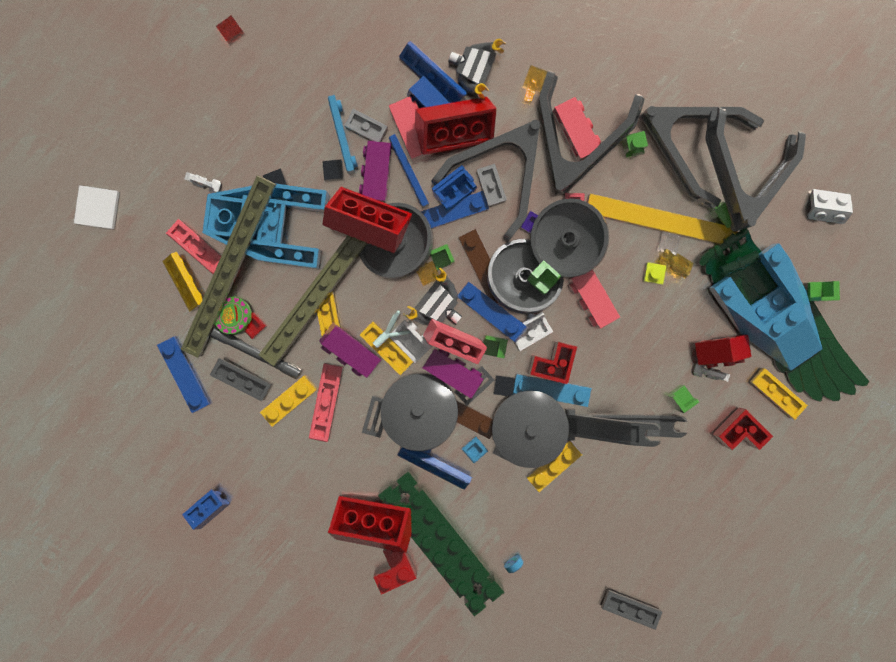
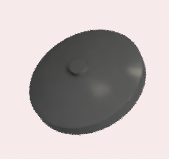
M562 199L553 202L541 211L532 227L531 246L536 259L540 264L545 261L563 277H577L592 271L603 260L608 249L609 229L605 218L594 206L579 199Z
M390 203L388 205L412 213L401 244L395 253L372 244H367L359 256L364 265L374 274L386 279H402L417 272L429 258L433 247V232L429 221L418 209L405 203Z
M517 239L502 245L493 254L487 268V283L494 298L506 309L520 314H534L550 307L561 293L564 277L561 276L545 295L527 281L531 273L540 265L533 253L531 240Z
M411 374L399 379L388 389L381 404V421L387 435L396 444L411 451H428L440 446L451 436L458 420V405L453 392L442 380L428 374Z
M521 391L509 396L497 408L492 421V437L500 454L514 465L524 468L541 467L552 462L563 451L569 435L568 419L561 405L551 396L538 391Z

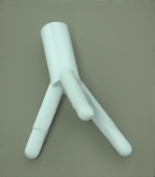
M399 310L392 316L386 330L373 342L376 348H379L390 337L410 333L409 330L389 333L400 314Z

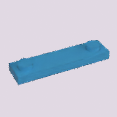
M335 95L328 96L346 171L349 175L356 173L355 167H358L355 156H351L340 114L343 111L341 100H337Z
M516 374L513 393L530 390L538 391L551 396L559 402L588 407L592 388Z

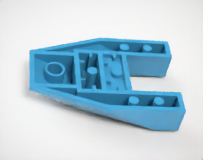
M277 184L246 255L259 261L319 269L322 250L281 244L286 207L324 212V208L328 203L329 193L326 190ZM252 186L207 194L202 233L227 245Z
M780 243L771 244L758 253L757 257L778 287L750 305L731 277H724L709 289L740 334L748 335L750 342L791 371L823 348L807 292L791 259Z

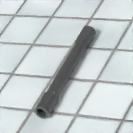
M217 327L213 329L211 338L230 345L272 366L259 356L261 350L232 335L221 332ZM281 360L274 367L296 380L302 370Z

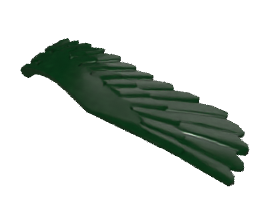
M747 228L723 239V243L714 245L699 259V265H705L706 274H711L713 284L724 277H731L750 305L778 287L757 257L761 250L753 242ZM744 238L745 242L740 245L739 240ZM728 249L729 253L724 255L723 251ZM809 301L823 349L791 371L775 359L774 364L781 373L786 371L790 384L798 393L805 391L810 398L821 402L823 396L832 401H839L841 399V391L849 395H855V385L867 386L869 380L839 344L814 301Z

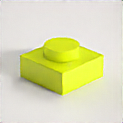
M647 262L643 281L663 285L666 265Z

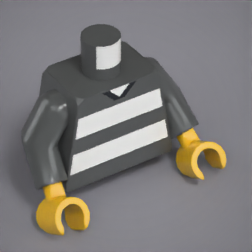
M496 39L494 42L467 46L463 55L455 52L451 53L448 63L458 66L456 76L466 92L478 94L481 99L485 97L481 92L484 90L489 91L485 84L497 53L495 51L500 54L504 53V50L499 48L500 45L506 44L503 40Z
M438 268L441 274L439 276H436L434 273L432 274L436 279L435 283L415 308L407 306L411 310L410 314L406 315L403 313V315L422 325H429L431 319L443 323L446 318L456 325L462 315L454 310L458 303L456 301L458 294L454 284L446 276V272Z

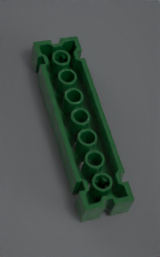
M408 468L397 477L396 485L389 483L379 491L378 496L384 504L411 509V538L459 598L465 597V606L475 617L486 608V601L488 599L494 602L504 594V588L494 575L489 577V568L424 486L420 489L417 487L418 479ZM402 493H405V495L408 493L409 500H403ZM477 584L479 586L480 584V588L474 589V585Z

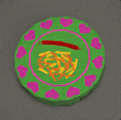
M227 297L215 322L216 327L228 335H238L244 332L251 321L252 312L250 306L238 297Z

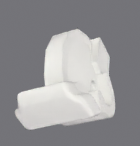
M186 172L184 180L192 182L195 186L210 188V193L218 192L221 185L218 180L213 179L212 182L206 181L207 178Z
M698 363L695 365L693 372L695 376L702 377V374L708 375V378L714 380L729 381L730 374L713 368L709 370L704 368L705 365H698Z

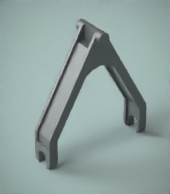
M547 72L539 99L557 190L562 194L569 193L591 169L636 127L644 104V96L635 94L627 119L584 160L571 162L561 156L551 106V99L558 76L554 72Z
M648 107L640 114V120L645 123L687 194L710 208L714 209L715 206L718 208L721 199L700 188L671 140V129L677 119H708L710 112H717L718 107ZM719 107L726 109V119L733 118L753 130H756L758 126L761 127L764 123L761 117L743 107Z
M718 107L717 112L711 111L709 114L705 140L732 222L730 228L736 232L756 225V220L803 159L806 134L798 131V136L794 134L788 136L784 160L756 197H751L741 188L724 136L726 109Z
M533 120L448 158L435 174L431 183L434 185L438 184L448 175L453 167L503 145H511L518 148L524 155L526 163L518 217L503 236L509 242L527 217L540 122Z
M566 409L569 424L567 440L569 441L575 440V437L624 445L655 447L661 441H651L647 436L681 438L687 435V432H677L674 428L677 421L687 422V419L683 416L575 414V409Z

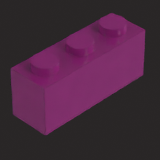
M368 141L367 146L363 148V157L366 158V162L361 167V176L364 177V182L360 184L359 193L386 203L391 143Z
M334 322L319 340L322 350L329 355L334 353L338 356L336 358L337 361L344 366L346 364L352 367L351 371L359 377L363 375L367 378L381 361L375 353Z
M434 349L422 368L473 399L484 381L481 378L482 373L474 368L471 371L465 368L466 363L458 358L455 361L448 357L450 353L447 351Z

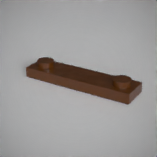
M476 229L458 238L485 294L496 303H499L492 295L487 283L489 255Z
M457 401V423L490 439L492 436L493 419Z

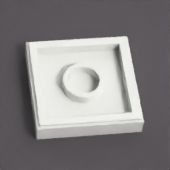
M79 185L74 224L114 230L119 191Z

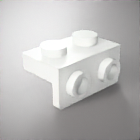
M813 189L810 193L811 210L808 213V219L845 224L853 213L851 194Z
M543 311L539 314H529L527 316L528 320L523 322L528 329L515 343L519 351L553 332L544 317Z
M404 320L392 333L409 330L410 333L390 338L416 363L432 347L427 343L424 336H421L416 331L418 327L411 320L408 322Z

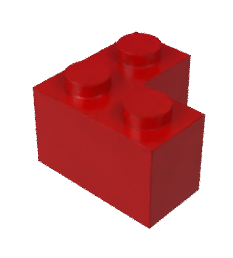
M748 335L730 336L695 343L698 365H706V368L718 367L719 363H723L724 366H733L738 363H744L745 359L752 357Z
M556 342L551 360L532 356L528 374L568 384L577 347Z
M740 407L713 433L730 450H733L743 439L751 447L761 450L773 437L746 409Z
M383 549L389 565L375 571L373 576L381 595L417 579V572L408 552L403 553Z

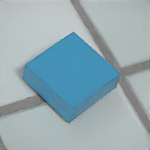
M476 436L461 448L473 463L488 452Z

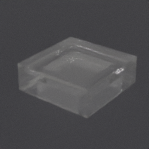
M662 231L657 250L676 255L681 235Z

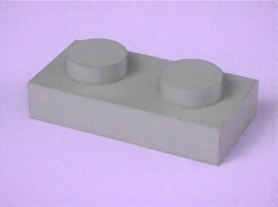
M352 109L344 125L353 132L377 142H381L388 128L383 123L355 109Z
M492 164L477 169L476 171L488 207L507 201L496 165Z

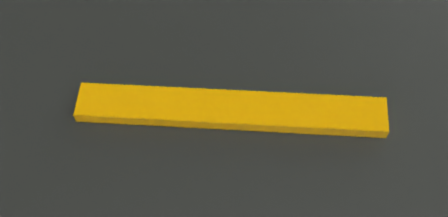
M589 194L587 203L598 209L605 218L702 241L721 244L724 238L738 232H734L731 228H726L722 224L594 194Z

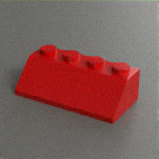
M484 97L483 99L476 98L415 109V129L422 155L478 145L493 139L497 108L488 97Z
M340 187L324 208L322 225L395 253L403 240L412 213Z
M339 496L328 534L340 541L407 553L412 534L411 509Z

